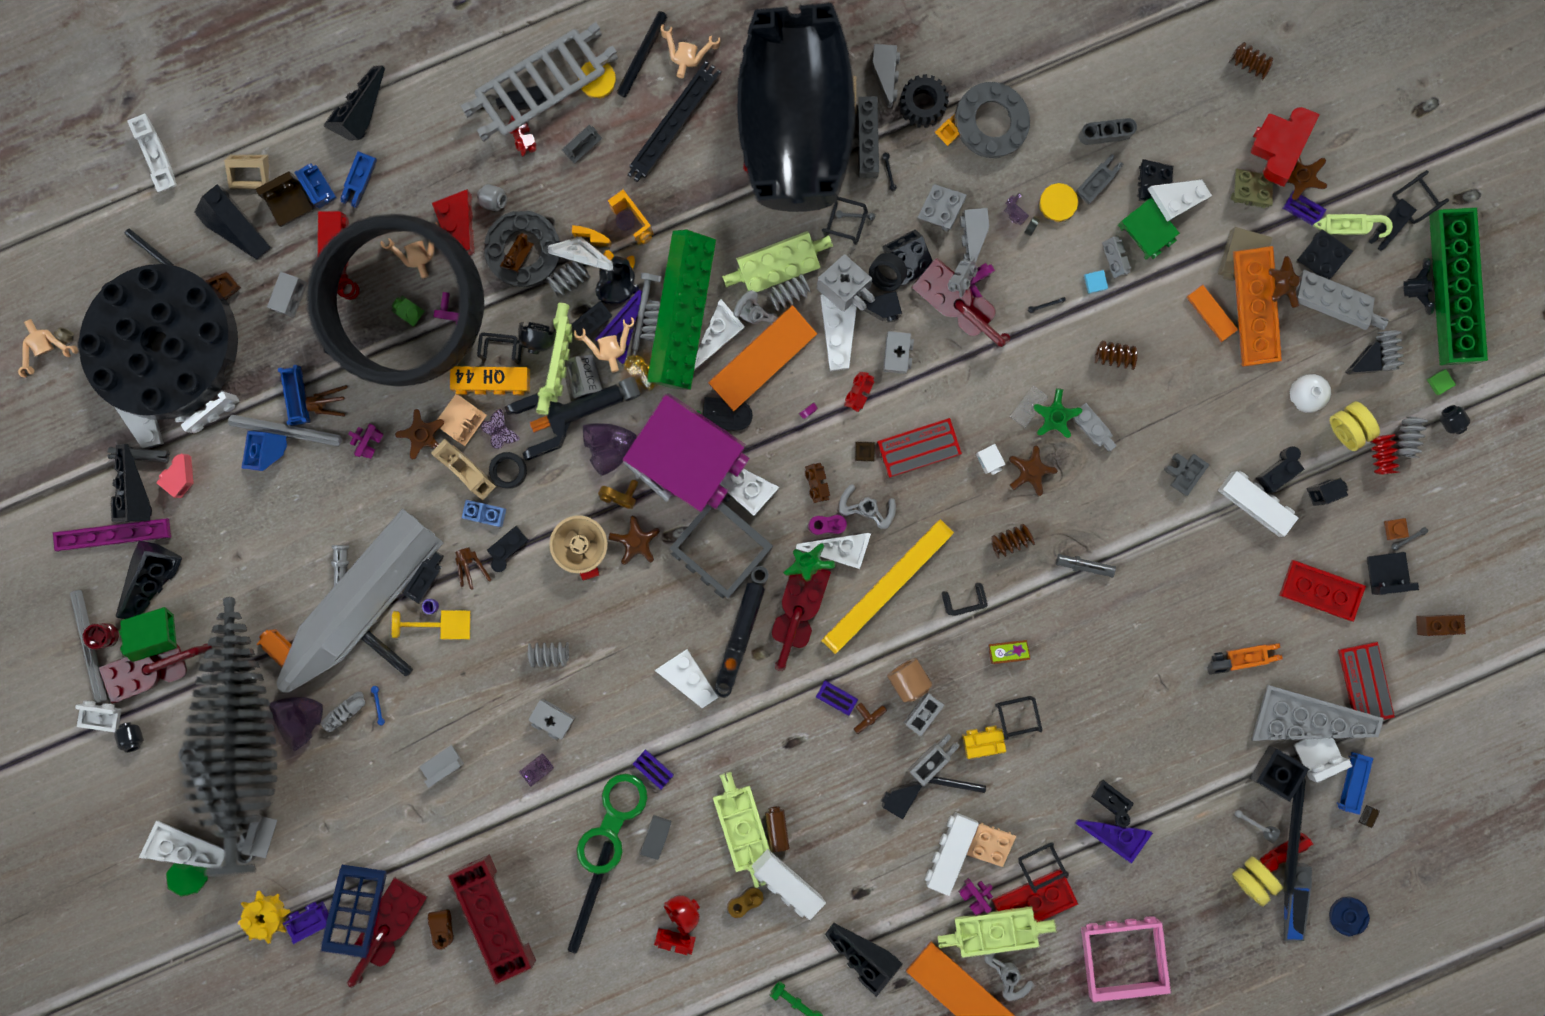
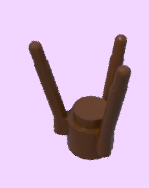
M344 385L307 397V410L309 412L315 411L316 415L345 416L346 414L342 412L323 410L326 407V403L344 400V396L326 399L323 396L347 389L348 386Z
M470 547L455 552L461 587L464 586L463 566L471 590L474 589L468 565L473 563L472 559H474L486 579L491 582L490 576L477 558L475 551L471 552Z

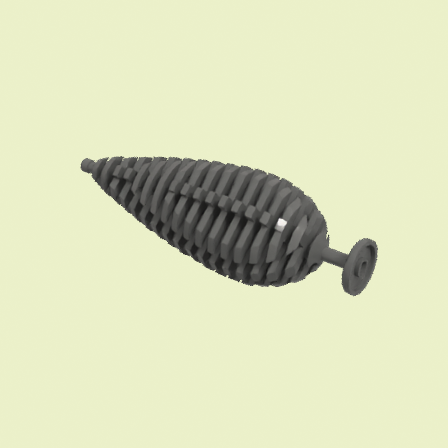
M225 597L223 599L224 613H219L216 620H223L224 625H213L211 630L212 633L224 634V638L212 637L209 638L208 646H222L224 648L222 650H207L204 655L205 659L220 658L224 659V661H220V663L213 661L205 662L204 665L200 664L199 667L201 672L222 671L224 673L202 675V677H196L195 684L198 685L224 684V686H217V688L203 687L200 690L194 689L192 697L219 698V696L225 698L191 702L190 710L218 712L197 713V715H188L186 718V722L192 724L219 725L196 726V728H186L184 735L191 737H224L184 741L182 747L189 750L224 749L222 751L182 755V761L224 762V764L182 768V774L184 775L224 774V777L182 781V787L185 788L225 787V791L184 794L186 801L225 799V804L189 807L193 814L225 812V818L197 820L202 826L224 825V832H212L224 837V865L207 868L205 876L256 872L254 864H237V836L248 831L237 830V824L259 822L263 816L236 817V811L268 809L272 802L236 804V799L272 796L275 789H242L236 791V786L277 782L276 775L236 776L237 773L277 770L276 762L236 763V761L248 759L256 760L264 759V757H277L276 749L236 750V748L276 744V738L273 736H238L262 734V732H274L275 730L274 725L268 723H242L245 721H261V719L269 720L273 719L270 711L244 710V708L257 709L260 706L268 707L270 706L269 699H235L236 697H242V695L258 696V693L266 694L267 690L266 687L258 685L235 686L241 685V683H257V681H264V678L260 673H235L239 672V670H255V668H260V665L257 661L251 660L235 661L237 657H253L255 652L250 648H235V644L249 645L251 640L248 636L234 635V632L243 633L248 630L245 624L234 623V619L240 620L242 616L239 612H234L235 598Z

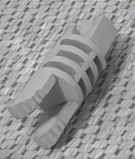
M362 692L354 693L344 700L343 703L339 704L321 721V726L327 732H331L344 724L365 705Z

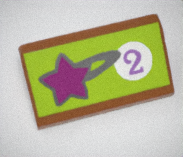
M1027 640L988 644L991 664L1031 660Z

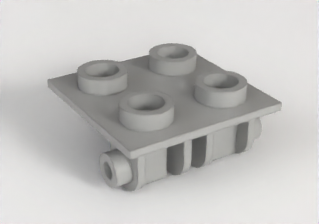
M934 184L919 213L918 219L942 226L941 229L948 232L949 229H952L967 195Z

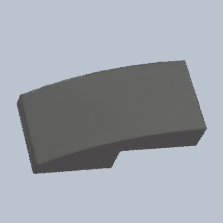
M653 815L640 850V855L659 860L671 826V820Z

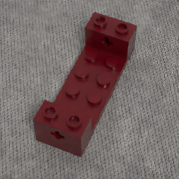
M489 854L455 869L448 877L496 985L531 969L536 959L529 943L523 945L493 877L497 870Z

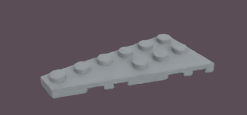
M1267 685L1251 740L1379 737L1384 718Z

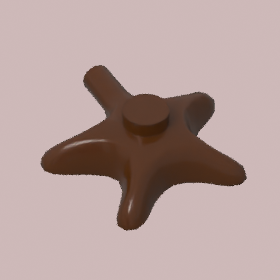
M1299 157L1295 170L1292 171L1287 183L1295 186L1292 195L1293 200H1297L1307 189L1327 188V184L1317 178L1318 172L1326 163L1325 158H1321L1311 165H1304Z
M1285 256L1280 270L1269 269V274L1275 278V290L1272 295V301L1276 302L1281 296L1286 294L1289 297L1292 308L1299 306L1296 287L1299 285L1301 277L1295 274L1289 256Z
M415 409L411 427L397 431L395 436L397 438L410 439V458L413 460L417 458L423 447L429 446L435 449L439 445L434 438V434L444 425V420L438 419L430 423H424L419 409Z
M1037 445L1033 447L1030 459H1021L1016 456L1009 457V461L1020 470V476L1009 485L1012 490H1016L1025 482H1030L1036 494L1041 496L1043 495L1042 477L1046 474H1057L1058 472L1055 467L1042 463L1040 449Z
M631 516L629 532L625 535L610 533L608 540L625 545V553L621 560L623 565L629 563L636 554H642L651 563L654 561V557L650 551L649 544L659 534L660 530L655 528L649 532H643L637 518Z

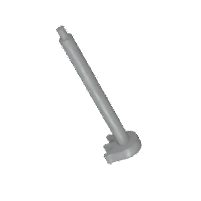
M641 273V279H644V286L633 340L632 355H636L637 350H639L641 329L643 327L651 281L661 282L662 276Z

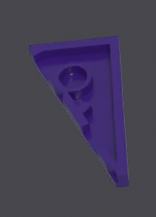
M640 290L628 301L595 341L603 337L616 335L618 345L620 346L624 329L623 319L627 325L632 324V317L635 326L642 296ZM634 327L629 330L625 353L617 358L622 364L626 360Z
M1077 819L1075 824L1131 864L1153 834L1145 829L1121 828L1118 825Z

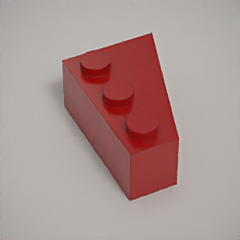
M466 189L432 203L441 228L457 239L469 255H473L472 194Z

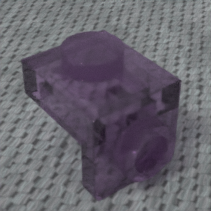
M1018 193L1016 197L1012 195L1006 201L1007 207L1004 211L1009 215V219L1013 223L1022 225L1029 215L1015 204L1022 196Z
M542 753L520 770L519 773L531 787L553 770L554 767Z

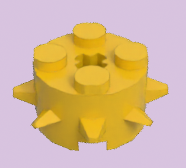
M259 890L256 892L254 901L251 903H241L244 909L241 920L237 923L249 936L248 939L250 941L253 938L265 939L269 944L272 941L273 934L277 931L286 933L287 929L283 923L286 920V915L290 913V909L284 908V904L279 900V894L264 896Z

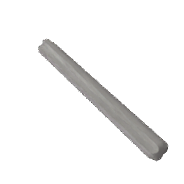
M230 415L228 419V424L234 427L340 446L342 442V436L237 415Z
M81 590L70 592V597L94 699L97 703L107 700L99 670L100 666L96 649L87 647L83 641V632L90 626L83 593Z

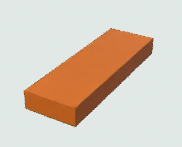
M1201 285L1187 296V299L1221 342L1238 330L1204 285Z

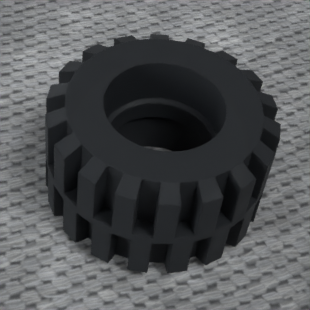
M923 74L922 78L917 75L914 80L911 78L907 85L905 84L899 101L900 112L904 114L903 118L905 121L910 120L909 124L912 126L914 123L917 124L918 128H921V125H924V128H928L930 124L934 126L945 114L949 102V94L946 92V86L941 85L942 81L940 79L934 80L935 76L931 75V78H927V74ZM920 93L928 94L933 98L935 105L927 110L920 109L914 104L913 97Z

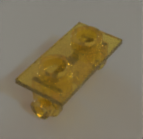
M639 355L628 356L627 360L623 363L624 369L632 377H636L639 373L641 376L637 379V382L645 390L651 391L655 384L647 382L649 367L645 364L644 359Z

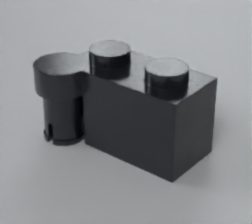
M1291 446L1281 451V460L1256 477V480L1266 493L1275 492L1305 470L1298 461L1301 456V451L1298 447Z

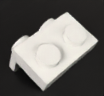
M83 701L82 704L76 705L75 709H79L77 727L115 732L119 728L122 709L114 708V704L103 703L102 706L95 705L96 702Z

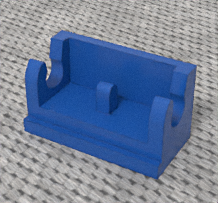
M311 163L294 172L312 203L320 209L337 198L317 165L313 166Z

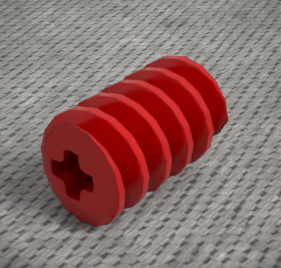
M1396 434L1378 436L1370 441V443L1376 444L1371 450L1377 452L1372 455V458L1378 459V461L1373 463V466L1379 467L1374 470V473L1380 475L1400 473L1399 471H1394L1395 468L1399 467V464L1393 463V461L1399 458L1392 455V453L1398 450L1391 448L1397 442L1390 440Z

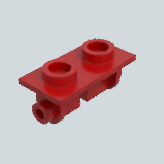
M512 115L510 117L508 124L515 120ZM527 122L510 132L515 138L516 149L520 151L522 157L525 156L528 150L530 153L535 152L537 146L532 133L524 134L530 132Z
M859 372L853 380L854 385L851 391L846 395L844 406L852 408L856 412H859L860 409L862 410L868 398L862 395V393H870L875 383L873 381L875 377L868 375L869 373Z
M658 928L654 945L658 946L657 948L671 951L672 946H676L674 952L687 956L688 954L692 955L696 937L688 934L684 936L669 929Z

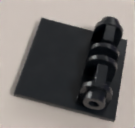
M1142 159L1138 180L1141 181L1138 183V186H1141L1138 188L1137 194L1139 201H1146V199L1152 197L1148 191L1149 187L1173 183L1174 166Z
M1321 229L1319 233L1317 232L1313 236V240L1298 257L1297 261L1317 275L1330 280L1352 254L1353 250Z

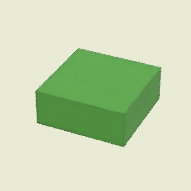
M1446 369L1427 379L1436 396L1456 385Z

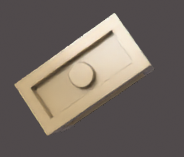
M229 155L224 160L229 189H256L269 182L268 155ZM235 167H260L262 181H235Z

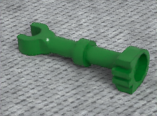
M781 981L777 982L770 991L769 995L775 1001L781 996L791 1004L793 1009H798L806 1016H823L822 1012L818 1010L813 1011L804 1005L800 998H795L787 992L785 984Z

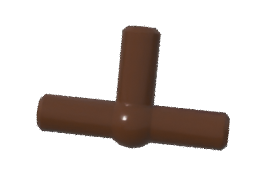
M859 703L856 709L864 717V720L854 727L853 730L857 734L861 733L869 725H873L880 716L887 712V709L882 705L870 714L865 706Z

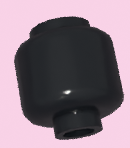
M1451 405L1441 412L1440 422L1448 433L1462 434L1467 430L1470 418L1463 407Z
M131 722L121 724L114 733L118 749L124 750L125 753L138 750L144 741L140 727L131 724Z

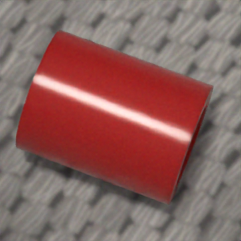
M598 567L591 571L580 573L583 581L600 576Z

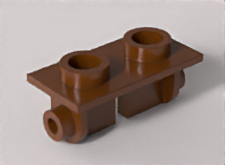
M521 233L517 235L515 242L507 255H505L500 267L515 272L519 271L534 246V243L528 242L526 234Z
M821 463L805 466V477L809 482V494L811 499H813V504L830 500L829 496L831 495L828 483L821 484L820 481L826 479L824 466Z

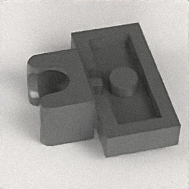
M1176 453L1172 456V459L1177 463L1176 468L1166 466L1164 470L1171 476L1176 477L1170 486L1183 495L1188 496L1209 467V464L1195 454H1192L1187 460Z

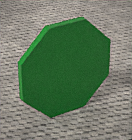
M174 863L166 873L168 890L180 897L199 893L208 881V876H205L207 867Z

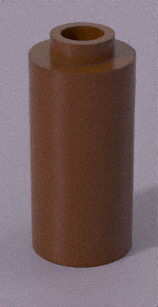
M780 806L768 808L769 811L765 812L770 851L781 852L789 850L785 811L780 809Z

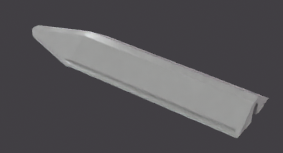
M402 508L299 626L277 679V688L282 692H291L341 662L409 584L421 563L426 558L430 559L444 542Z

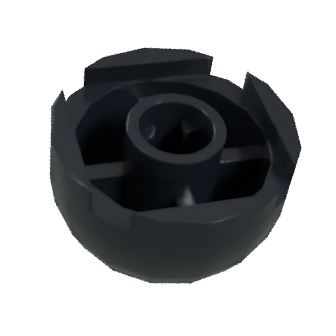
M524 322L519 323L518 339L521 345L528 349V353L538 355L540 352L549 350L554 345L557 333L555 328L553 332L549 330L550 326L528 322V326H523Z

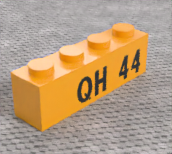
M454 366L450 370V390L456 391V395H467V392H475V395H486V392H494V395H505V392H513V395L523 396L524 392H530V369L527 367Z

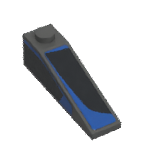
M1297 862L1294 894L1284 893L1285 941H1304L1312 888V867L1305 863Z

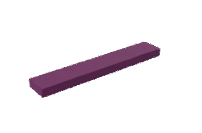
M167 518L53 532L54 551L138 542L139 540L171 538L170 521Z

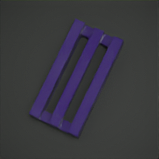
M1292 191L1282 208L1312 226L1320 221L1327 209L1301 195L1297 200L1319 212V215L1304 205L1292 199L1294 191Z
M824 680L819 692L815 696L848 716L858 701V698ZM825 687H830L838 693L853 700V702H847L846 700L826 690ZM822 693H825L830 697L836 699L837 701L843 703L844 705L848 706L849 709L846 710L841 706L835 704L834 702L826 699L825 697L821 696Z
M646 749L633 763L660 790L674 776L669 769ZM646 755L668 776L665 778L643 757ZM641 761V762H642L645 766H647L656 776H658L663 782L660 783V782H659L654 776H652L644 767H642V766L639 764V762Z

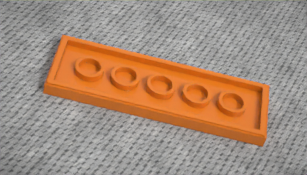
M1273 246L1233 251L1242 366L1282 361L1277 301H1272V295L1275 290V278L1269 274V269H1275Z
M791 305L718 372L708 384L732 411H735L812 340L817 333L797 309Z
M932 941L929 942L906 969L910 976L955 1016H1015Z

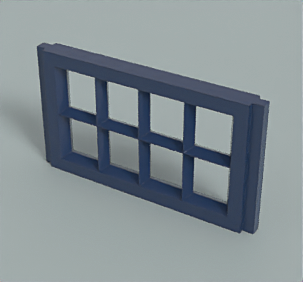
M341 865L320 951L367 958L387 871ZM346 877L360 879L357 891L343 889ZM363 879L377 881L375 894L361 892ZM342 894L356 896L353 908L339 906ZM359 896L373 898L370 911L357 909ZM338 911L351 913L349 926L335 924ZM355 914L369 915L366 928L352 926ZM333 928L347 930L344 943L330 941ZM351 931L365 933L362 946L348 944Z

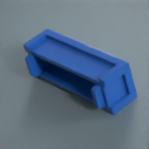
M293 365V368H278V372L281 374L288 416L287 425L295 426L311 423L309 411L306 407V393L301 367Z
M1351 752V755L1348 757L1352 767L1347 770L1340 803L1337 802L1339 809L1360 815L1373 758Z

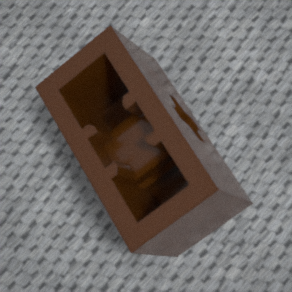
M1465 615L1416 616L1417 635L1466 634Z

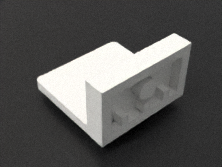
M1333 738L1303 739L1293 744L1301 763L1310 768L1307 773L1309 780L1314 782L1322 781L1352 767L1350 760L1341 756Z

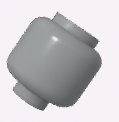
M486 184L479 189L477 199L482 208L497 212L505 207L507 195L503 188Z

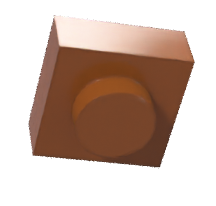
M1406 518L1384 521L1387 540L1409 537Z

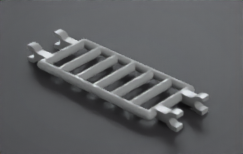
M596 22L581 34L576 29L571 30L475 90L477 98L462 104L461 108L466 117L469 118L475 111L484 107L493 120L487 126L477 129L483 142L497 131H500L503 135L509 134L605 73L603 65L618 59V56L616 55L615 48L611 46L603 54L596 57L586 42L602 35L600 27ZM573 38L595 68V71L587 76L564 45ZM557 48L579 78V81L571 86L548 55ZM541 58L563 88V91L555 96L532 65ZM525 68L547 98V101L540 105L536 104L516 75ZM509 78L531 109L522 116L500 85ZM493 88L515 119L506 126L484 95V93Z

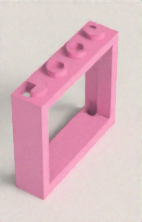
M1150 916L1140 921L1126 919L1122 923L1107 921L1105 925L1089 923L1086 924V927H1081L1089 997L1093 1002L1171 993L1163 925L1160 920ZM1153 928L1159 981L1096 988L1089 935Z

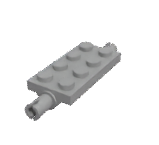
M1303 270L1300 274L1301 281L1296 287L1299 304L1364 330H1367L1370 325L1381 330L1386 328L1389 319L1373 313L1374 297L1306 270Z

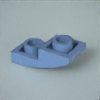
M466 500L462 518L502 527L506 509Z

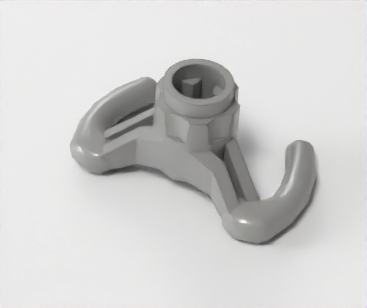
M749 290L739 299L733 312V316L736 318L741 316L743 320L752 324H758L761 321L772 324L778 318L776 313L765 312L757 303L758 295L754 290Z
M853 484L849 485L840 498V514L846 517L856 513L873 519L880 529L888 528L895 517V499L890 498L888 500V515L883 519L878 511L875 499L866 497L859 504L848 507L846 505L847 500L855 490Z
M996 953L984 955L985 963L997 970L1004 983L1002 994L1005 1000H1018L1027 995L1033 988L1034 983L1028 981L1021 990L1013 992L1014 986L1021 979L1017 967L1013 963H1003L996 959Z

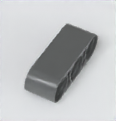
M1131 118L1091 122L1083 126L1078 138L1085 145L1124 141L1130 139L1136 132L1137 124ZM1123 126L1129 127L1130 133H1126L1123 130ZM1104 128L1110 129L1112 135L1105 134ZM1085 131H1091L1093 137L1086 136Z

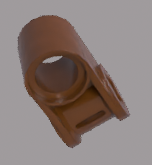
M450 910L429 912L428 925L432 944L436 949L443 950L454 940ZM441 936H442V938H446V941H445V942H444V940H440V937H441Z

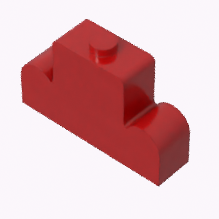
M1298 107L1292 111L1288 120L1270 113L1267 115L1263 126L1257 127L1253 135L1256 140L1250 153L1268 161L1263 170V175L1268 181L1282 187L1286 185L1320 114L1303 107Z

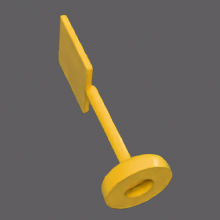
M441 610V622H401L400 612L393 611L392 638L400 636L401 627H441L440 639H470V611Z

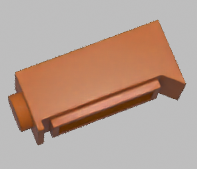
M276 629L266 630L260 635L259 638L261 640L257 645H262L261 648L280 667H283L292 644Z

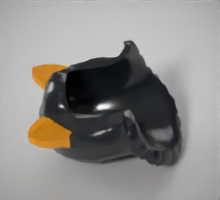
M606 250L603 255L613 262V270L608 271L600 268V280L596 285L595 294L601 302L606 304H621L639 290V286L634 284L635 274L633 267L635 258L633 255L627 258L614 256L611 251Z

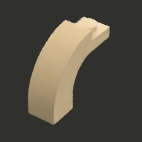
M445 439L431 452L436 459L456 474L470 491L480 499L484 500L496 487L468 457Z

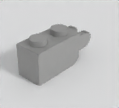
M946 734L938 743L935 742L908 769L923 786L949 762L950 756L959 748L960 745L956 742L946 752L941 749L950 740L951 736L949 734Z

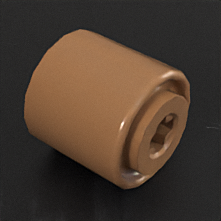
M912 658L902 663L887 675L903 702H912L922 697L932 686L931 680L917 658Z

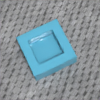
M1104 270L1084 275L1088 294L1108 289Z

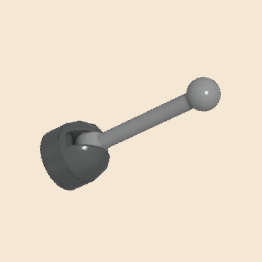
M1241 810L1235 811L1237 818H1243L1262 830L1267 841L1273 844L1278 839L1281 831L1276 827L1268 826L1265 828L1243 815Z

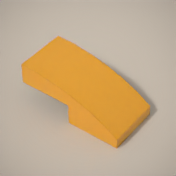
M955 114L935 131L937 136L947 146L960 136L955 126Z
M572 225L574 237L590 238L592 246L611 247L610 239L603 234L586 227Z

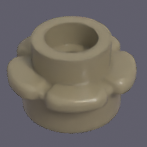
M59 327L54 332L56 339L63 344L73 341V332L66 328Z

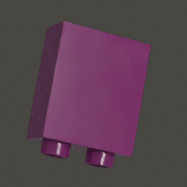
M668 393L665 394L623 458V461L702 512L706 504L716 510L728 492L720 483L728 472L738 477L750 458L741 452L746 445L745 443Z

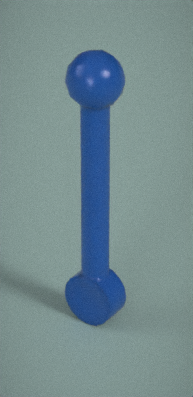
M373 686L371 692L374 694L377 708V723L382 726L385 720L382 718L378 698L379 687Z

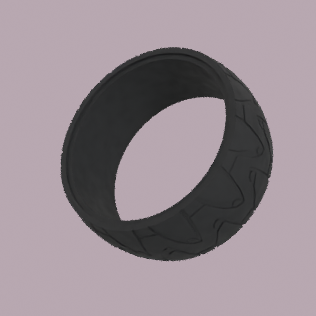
M384 214L367 217L348 225L345 229L338 232L324 246L316 258L317 261L314 262L307 286L309 319L314 333L325 351L335 362L351 374L363 380L387 386L399 387L421 384L451 370L463 359V356H466L479 334L484 315L482 281L478 269L467 250L457 239L438 225L419 217L403 214ZM402 231L413 232L425 238L444 255L455 274L460 297L458 320L446 345L432 359L410 370L391 369L379 365L364 356L346 335L337 307V291L340 277L353 254L364 244L378 236Z

